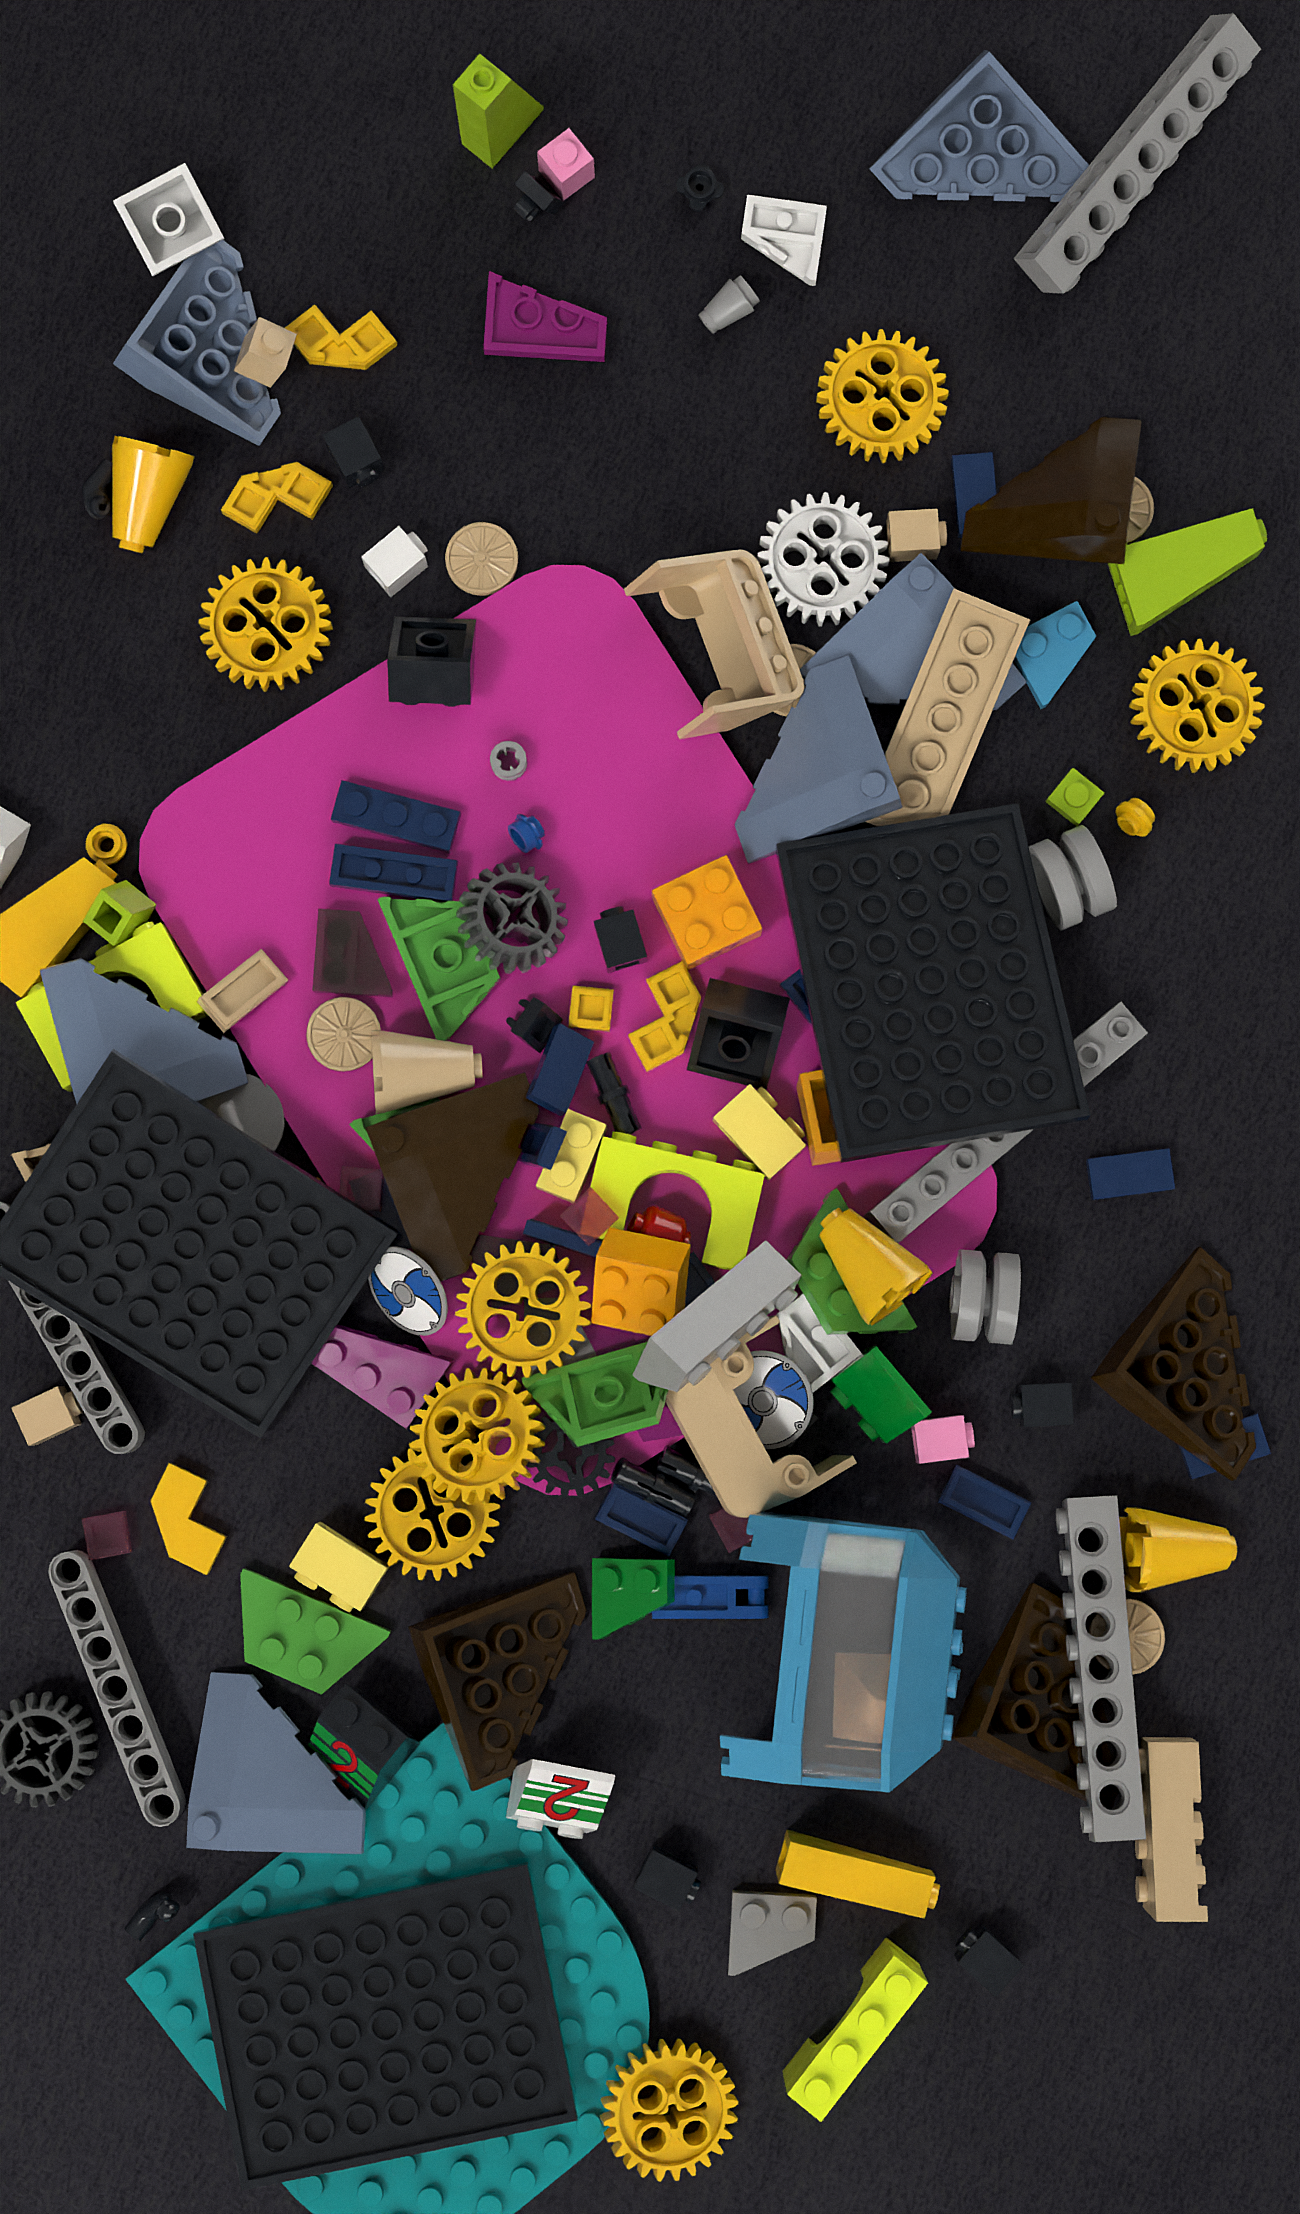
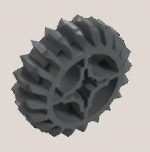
M519 862L513 863L509 870L506 869L503 863L497 864L493 868V872L488 868L483 869L479 873V879L472 878L467 884L469 892H463L459 898V901L464 906L457 910L456 917L466 922L458 927V933L470 935V938L464 943L465 948L469 949L476 946L480 950L475 956L476 961H481L485 956L490 958V970H495L500 963H503L506 974H511L515 970L516 965L521 973H527L531 969L532 964L539 968L546 962L545 957L552 958L557 953L555 945H560L565 939V935L560 930L567 926L568 919L558 914L566 909V903L554 901V898L560 893V888H553L549 891L545 887L549 881V876H543L539 880L535 879V867H529L524 874L521 872ZM510 890L523 896L515 899L508 897L504 893L499 895L496 891ZM533 905L540 918V929L538 928L539 923L532 916L531 910ZM483 906L487 909L485 913L493 922V930L491 932L485 923ZM520 907L521 911L516 915L517 919L514 921V924L511 923L504 929L503 926L508 921L510 913L513 914ZM509 937L516 939L521 944L525 941L529 946L516 947L501 941Z
M47 1691L43 1693L40 1704L38 1697L32 1692L26 1695V1706L18 1698L10 1702L13 1714L6 1709L0 1710V1721L3 1723V1725L0 1724V1778L3 1777L7 1781L1 1787L0 1792L5 1795L13 1788L17 1789L14 1802L18 1804L23 1802L27 1794H30L31 1807H38L43 1795L49 1807L57 1804V1792L61 1798L67 1801L73 1797L70 1785L78 1790H81L86 1785L80 1774L90 1776L95 1771L91 1764L85 1762V1759L91 1760L99 1756L98 1750L87 1748V1744L98 1740V1734L90 1733L85 1735L84 1728L90 1726L93 1721L91 1717L85 1718L80 1722L77 1720L76 1716L82 1711L80 1704L72 1707L70 1711L65 1710L69 1699L65 1695L61 1696L54 1706L52 1692ZM41 1715L50 1717L63 1725L64 1729L56 1733H49L41 1727L40 1723L35 1724L31 1716ZM20 1724L23 1730L20 1733L24 1742L23 1749L17 1757L12 1759L10 1753L11 1737L17 1725ZM54 1739L58 1740L45 1753L49 1756L48 1759L44 1754L35 1755L30 1759L25 1758L34 1751L33 1748L38 1744L49 1743ZM71 1739L73 1758L68 1771L64 1775L60 1769L63 1764L59 1757V1750L65 1742ZM26 1766H34L42 1772L43 1776L48 1775L52 1782L42 1783L30 1780L21 1774L19 1770Z

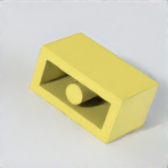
M749 1084L719 1111L712 1121L751 1163L756 1164L757 1170L765 1174L764 1178L769 1181L806 1147V1144L801 1140L806 1134L791 1117L784 1121L775 1112L774 1108L778 1104L762 1086L755 1090Z
M567 1109L560 1129L567 1131L552 1169L542 1170L536 1187L541 1191L576 1205L600 1148L602 1136L607 1131V1125Z
M318 1522L311 1530L289 1567L297 1571L294 1576L297 1581L312 1590H315L318 1585L332 1593L329 1599L332 1603L350 1613L353 1607L361 1611L366 1606L390 1566L324 1523Z

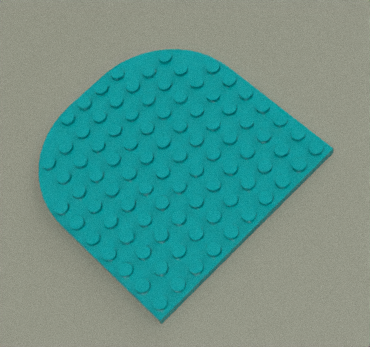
M444 1723L440 1724L419 1741L421 1742L369 1808L366 1809L363 1854L281 1852L126 1978L132 1989L226 2110L193 1936L195 1931L528 1862L578 2121L282 2182L288 2191L313 2214H514L605 2137L603 2132L609 2126L603 2125L600 2115L611 2110L604 2108L601 2097L613 2096V2093L606 2085V2081H619L620 2076L615 2066L620 2065L628 2069L631 2063L627 2054L631 2052L640 2059L644 2057L643 2044L646 2043L648 2045L650 2019L648 1990L637 1950L625 1926L548 1826L543 1825L542 1831L526 1830L517 1827L518 1820L506 1818L512 1783L510 1777L476 1791L470 1790Z

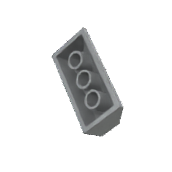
M765 1240L649 1338L633 1376L640 1382L678 1392L689 1382L693 1386L697 1385L712 1369L710 1364L718 1357L722 1361L726 1360L741 1344L739 1339L747 1332L754 1336L768 1322L769 1317L767 1315L775 1308L781 1312L793 1302L798 1295L794 1289L802 1275Z

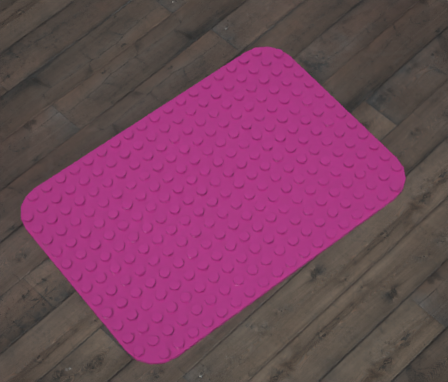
M550 565L518 578L453 618L476 619L474 684L471 705L448 707L443 704L419 703L417 705H405L401 702H389L387 660L180 786L153 810L140 838L139 873L149 899L157 904L155 908L206 992L260 949L266 953L288 979L284 986L232 1026L230 1030L265 1087L267 1083L278 1096L286 1121L326 1185L356 1203L349 1181L381 1170L375 1152L349 1125L353 1120L377 1115L373 1059L356 1070L345 1072L335 1071L323 1066L314 1058L308 1047L306 1037L308 1022L314 1011L324 1002L338 997H349L357 999L371 1008L377 1016L382 1031L436 1039L377 900L381 897L416 900L417 898L331 887L329 880L335 844L457 860L458 868L453 901H459L463 892H469L467 884L472 878L479 879V873L483 869L488 868L493 872V868L500 863H503L506 869L509 870L513 863L519 862L522 874L529 867H535V879L539 880L543 876H549V881L545 885L549 891L553 888H560V893L554 898V901L566 903V909L558 914L568 919L567 926L560 930L565 935L564 941L560 945H555L557 953L552 958L545 957L546 962L539 968L532 964L531 969L527 973H521L517 965L511 974L505 973L503 963H500L496 968L501 980L448 1040L449 1042L472 1045L473 1054L481 1053L482 1078H475V1087L438 1097L440 1101L524 1072L529 1084H531L544 1049L541 1053L535 1051L510 1031L512 1028L507 1024V1018L511 1017L517 1021L525 1010L518 1004L520 999H526L530 1002L533 997L537 998L563 1019L561 1024L569 1028L573 986L613 989L610 1032L570 1029L594 1041L588 1060L601 1054L604 1055L607 1052L611 1053L623 1085H627L630 1090L628 1097L642 1129L629 1134L637 1137L635 1144L652 1147L653 1141L664 1142L677 1146V1154L692 1157L693 1150L707 1152L718 1156L716 1163L729 1166L733 1165L734 1160L750 1162L712 1121L713 1117L743 1091L747 1085L688 1071L687 1066L710 978L788 997L781 989L780 984L800 969L777 855L775 854L748 864L734 824L740 812L746 811L755 789H753L752 783L719 732L679 739L677 731L703 713V707L635 600L631 596H626L624 589L612 577L584 565ZM501 742H516L526 752V771L516 780H502L492 770L490 763L491 751ZM507 751V756L502 753L498 757L502 762V770L511 771L510 766L515 769L519 765L515 759V752ZM341 780L460 811L461 817L451 853L333 823L331 816ZM518 814H523L527 818L534 816L542 825L545 836L541 838L543 843L541 849L534 848L528 853H524L512 841L508 832V826L515 822ZM727 855L762 926L761 936L688 970L701 996V1001L684 1053L646 1072L628 1034L663 1017L646 979L682 961L652 900V890ZM510 890L496 891L499 895L504 893L508 897L515 899L523 896ZM533 905L531 910L532 916L539 923L538 928L540 929V918ZM483 906L485 923L491 932L493 930V922L485 913L487 909ZM623 906L625 912L633 909L647 954V962L608 973L594 928V920L601 919L599 913L611 908ZM520 907L513 914L510 913L508 921L503 926L504 929L511 923L514 924V921L517 919L516 915L521 911ZM509 937L501 941L516 947L529 946L525 941L521 944L516 939ZM790 1000L766 1091L778 1104L774 1108L775 1112L784 1121L791 1117L805 1133L796 1089L799 1073L821 1070L813 1028ZM586 1064L568 1109L606 1124L607 1131L604 1137L611 1138L612 1132H615L612 1121L605 1106H600L597 1098L600 1094ZM538 1105L540 1112L535 1123L560 1128L565 1114L559 1116ZM805 1135L801 1140L806 1144V1147L769 1181L764 1178L746 1256L766 1240L787 1259L794 1246L799 1244L802 1239V1233L808 1223L816 1216L824 1203L822 1200L825 1195L836 1188L839 1190L848 1208H851L864 1218L868 1211L948 1144L843 1163L838 1161L812 1166ZM598 1152L576 1205L537 1189L536 1184L543 1170L542 1168L529 1166L517 1161L510 1178L503 1179L494 1199V1202L498 1203L485 1233L479 1232L469 1254L473 1257L468 1271L441 1282L448 1305V1313L444 1325L431 1335H420L432 1355H443L454 1359L444 1374L449 1383L451 1373L463 1381L467 1368L475 1372L477 1378H479L483 1368H487L492 1372L493 1379L499 1371L507 1375V1364L505 1363L496 1372L491 1370L493 1361L491 1356L482 1362L477 1361L476 1359L482 1348L478 1346L467 1349L465 1345L473 1337L472 1334H461L458 1332V1329L467 1324L468 1321L467 1318L455 1316L456 1311L465 1309L467 1303L459 1300L456 1296L462 1293L469 1294L470 1288L462 1282V1279H476L478 1275L471 1266L473 1263L483 1268L488 1265L484 1253L488 1252L498 1259L501 1257L500 1245L504 1244L510 1254L515 1253L518 1241L523 1243L526 1253H530L535 1242L540 1244L542 1256H545L551 1248L556 1249L555 1263H559L567 1257L571 1261L566 1272L569 1274L579 1270L582 1273L574 1284L576 1287L588 1286L589 1291L580 1296V1301L593 1303L596 1259L524 1236L523 1231L527 1220L531 1218L571 1232L580 1233ZM992 1165L898 1243L927 1264V1267L932 1271L933 1274L924 1285L956 1266L958 1250H974L984 1240L997 1211V1177ZM676 1173L659 1174L645 1181L632 1197L624 1230L627 1231L628 1224L636 1212L642 1214L648 1207L658 1205L682 1216L686 1220L687 1230L691 1232L689 1242L691 1244L690 1253L694 1251L702 1262L711 1223V1206L704 1190L691 1178ZM703 1264L715 1282L730 1271ZM504 1274L497 1281V1291L503 1297L513 1295L519 1287L518 1279L513 1274ZM554 1282L543 1283L537 1291L538 1298H559L560 1289ZM797 1284L794 1289L798 1293L796 1298L803 1293ZM494 1299L488 1300L487 1305L489 1307L513 1311L519 1314V1321H524V1299L521 1305ZM592 1308L581 1311V1317L591 1321ZM775 1308L767 1316L777 1315L779 1310ZM496 1315L490 1319L488 1330L494 1338L504 1337L509 1332L510 1322L505 1315ZM779 1324L745 1343L750 1352L760 1350L772 1351L785 1356ZM517 1367L513 1377L508 1376L507 1381L508 1384L513 1379H516L521 1383L520 1392L526 1391L521 1379L525 1377L522 1367ZM532 1399L528 1405H537L541 1409V1413L532 1420L542 1422L541 1418L546 1416L554 1422L543 1408ZM491 1400L484 1404L481 1410L483 1418L489 1417L494 1413L497 1406L496 1400ZM507 1419L500 1427L508 1426L511 1422L510 1419ZM556 1429L547 1436L542 1453L551 1451L558 1441ZM635 1430L607 1438L614 1440L615 1444L606 1448V1454L614 1456L615 1462L604 1463L603 1468L610 1473L609 1478H603L598 1475L595 1480L599 1488L612 1483L610 1480L611 1474L620 1458L623 1457L627 1461L639 1466L663 1451L666 1445L671 1446L684 1438V1435L643 1442L638 1431ZM564 1433L566 1442L564 1443V1450L558 1453L560 1460L567 1459L569 1465H572L573 1472L577 1473L575 1464H577L576 1457L582 1454V1450L580 1447L573 1448L571 1441H568V1437ZM510 1437L503 1438L496 1445V1455H504L508 1452L512 1443ZM599 1454L587 1457L582 1466L584 1478L594 1470ZM558 1466L546 1468L555 1478L570 1482L567 1472ZM526 1467L532 1475L531 1478L520 1474L516 1477L518 1482L547 1494L545 1491L548 1482L545 1479L537 1483L533 1481V1478L539 1472L537 1467ZM589 1485L584 1486V1494L593 1491ZM555 1487L547 1495H561V1488ZM575 1489L569 1490L568 1495H577Z

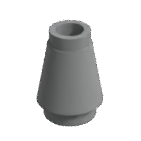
M739 276L734 281L729 279L698 316L709 331L714 334L718 330L754 312L753 307L760 300L743 277Z

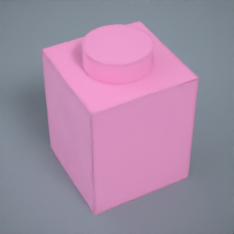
M570 128L537 152L539 172L563 201L595 178L594 158Z
M964 1415L925 1419L911 1427L916 1463L919 1464L969 1457L968 1448L975 1447L972 1423H965Z

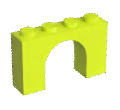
M148 922L137 927L133 931V938L120 945L113 946L109 943L95 952L97 957L89 961V963L95 966L93 971L106 979L125 976L145 982L151 989L160 1007L167 1012L172 1007L196 1021L209 1016L197 1003L198 998L204 993L169 930L161 922L156 925L153 922ZM39 982L30 989L26 997L15 1003L62 1088L72 1092L71 1082L44 984Z
M613 1131L611 1138L602 1136L579 1234L603 1241L609 1227L624 1230L630 1203L636 1190L645 1181L656 1175L676 1173L687 1176L698 1183L710 1202L711 1223L701 1263L731 1270L746 1257L765 1174L757 1172L758 1167L756 1164L734 1160L732 1166L716 1163L717 1155L693 1150L692 1157L676 1153L677 1146L659 1141H653L652 1147L635 1144L636 1136Z
M887 1937L860 1970L863 1984L855 2000L839 2023L818 2045L808 2038L783 2070L787 2095L820 2122H822L928 1984L920 1964Z

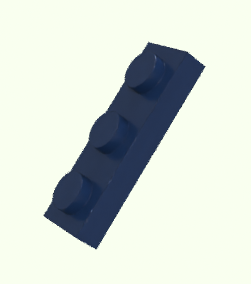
M341 780L331 821L451 853L461 813L457 810Z
M335 844L329 885L337 888L429 899L439 902L453 901L458 861Z

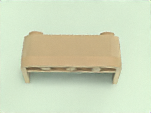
M732 550L658 560L624 588L626 596L659 592L665 609L672 616L678 619L695 618L722 689L712 692L705 698L703 713L677 731L679 739L729 731L783 708L802 695L804 681L761 566L751 553L745 550Z
M777 1315L768 1316V1322L754 1336H751L748 1332L739 1339L741 1344L726 1360L722 1361L719 1357L710 1364L712 1367L710 1372L697 1385L693 1386L689 1382L678 1392L668 1390L665 1400L721 1505L727 1513L735 1517L747 1518L750 1514L761 1513L801 1497L857 1463L853 1456L832 1455L814 1467L806 1458L799 1455H786L772 1462L733 1389L745 1383L751 1377L754 1369L753 1357L745 1343L779 1324L780 1321Z

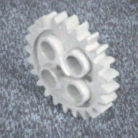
M826 492L822 496L821 503L817 504L812 495L807 494L804 507H801L796 500H791V514L782 509L777 511L780 525L770 521L767 523L766 530L773 537L761 536L759 545L768 551L759 552L757 561L768 564L761 569L765 578H771L767 582L770 593L778 592L774 599L775 606L787 602L789 605L786 616L788 617L792 616L797 610L802 611L801 619L803 624L808 621L811 614L816 615L818 626L823 625L827 615H830L835 625H838L841 612H845L852 619L856 615L855 605L857 604L863 608L869 602L866 594L874 597L880 591L873 582L885 583L887 574L877 569L887 567L889 564V557L878 555L887 549L888 542L875 540L881 534L882 527L874 526L869 528L868 525L873 514L869 512L862 517L858 516L859 502L854 503L849 509L845 508L843 495L838 498L836 504H830L829 496ZM819 524H826L832 527L835 534L831 538L822 539L815 535L813 529ZM799 533L804 534L808 538L811 547L799 539L797 535ZM789 551H798L804 556L805 562L799 566H792L786 563L783 556ZM847 553H854L861 558L862 565L857 568H848L842 563L841 557ZM817 554L820 557H825L827 554L831 556L829 565L826 562H821L819 565L815 563ZM835 572L843 579H846L849 584L847 586L842 585ZM817 580H825L831 584L833 591L828 595H818L813 591L811 585Z

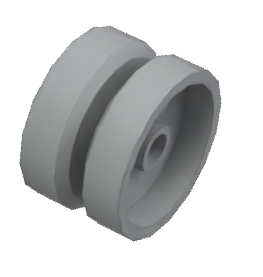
M1083 825L1063 832L1059 842L1060 848L1049 839L1029 846L1041 901L1049 917L1061 931L1081 923L1084 909L1096 917L1117 907V897L1108 866L1094 837Z
M958 1250L950 1290L952 1340L975 1341L980 1334L984 1317L985 1336L989 1343L1009 1345L1013 1343L1020 1301L1021 1267L1019 1254L996 1253L991 1259L988 1276L986 1277V1261L981 1251Z

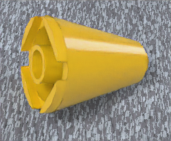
M114 436L112 444V537L120 539L119 548L143 553L144 546L153 548L192 467L194 456L172 449L170 452V450L158 447V445Z
M837 1208L820 1223L824 1229L819 1236L859 1314L868 1325H875L904 1304L902 1300L910 1292L915 1294L933 1274L927 1267V1264L851 1208L844 1212Z
M1138 1507L1126 1508L1124 1511L1128 1513V1516L1119 1517L1122 1558L1126 1572L1124 1574L1125 1589L1130 1592H1142L1228 1569L1231 1561L1236 1559V1540L1233 1536H1230L1226 1528Z

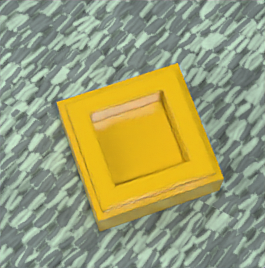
M573 986L569 1028L610 1032L614 990Z

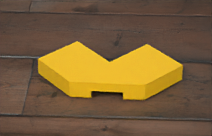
M313 305L285 327V329L297 334L294 341L295 347L309 364L367 370L397 346L394 337L372 310L341 334L335 330L316 305Z
M294 462L282 465L281 468L259 474L255 472L241 476L222 507L221 512L257 534L278 500L313 520L333 484L302 464Z
M683 961L646 979L663 1017L628 1034L646 1072L684 1053L701 996Z
M169 1463L151 1499L170 1558L208 1575L227 1536L190 1519L208 1480L173 1463Z

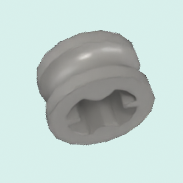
M504 741L493 748L490 755V763L495 775L506 781L516 780L523 775L527 767V758L522 746L513 741ZM507 751L515 752V759L519 763L515 769L510 766L511 771L502 770V762L498 759L502 753L507 756Z

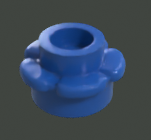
M518 814L515 822L508 826V832L512 841L524 853H528L534 848L541 849L543 846L541 838L545 836L542 825L534 816L527 818L523 814Z

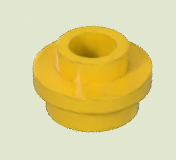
M1131 798L1128 802H1121L1116 808L1117 823L1125 833L1131 836L1143 837L1152 830L1155 815L1152 809L1142 800Z
M101 824L89 832L86 838V850L95 862L100 859L106 865H112L124 857L127 851V839L122 830L117 826ZM107 838L113 839V849L109 852L101 851V842Z

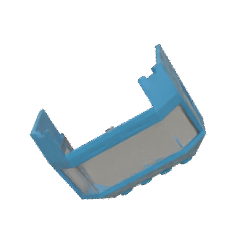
M774 1512L750 1514L746 1530L747 1534L753 1535L751 1547L742 1546L739 1560L791 1566L772 1741L720 1735V1748L729 1749V1757H722L721 1775L781 1784L891 1792L939 1752L943 1747L944 1740L951 1741L954 1715L946 1713L948 1697L956 1698L957 1684L960 1679L961 1669L955 1668L951 1664L952 1655L960 1656L963 1652L962 1630L955 1629L957 1612L964 1613L967 1588L959 1587L960 1576L923 1530Z

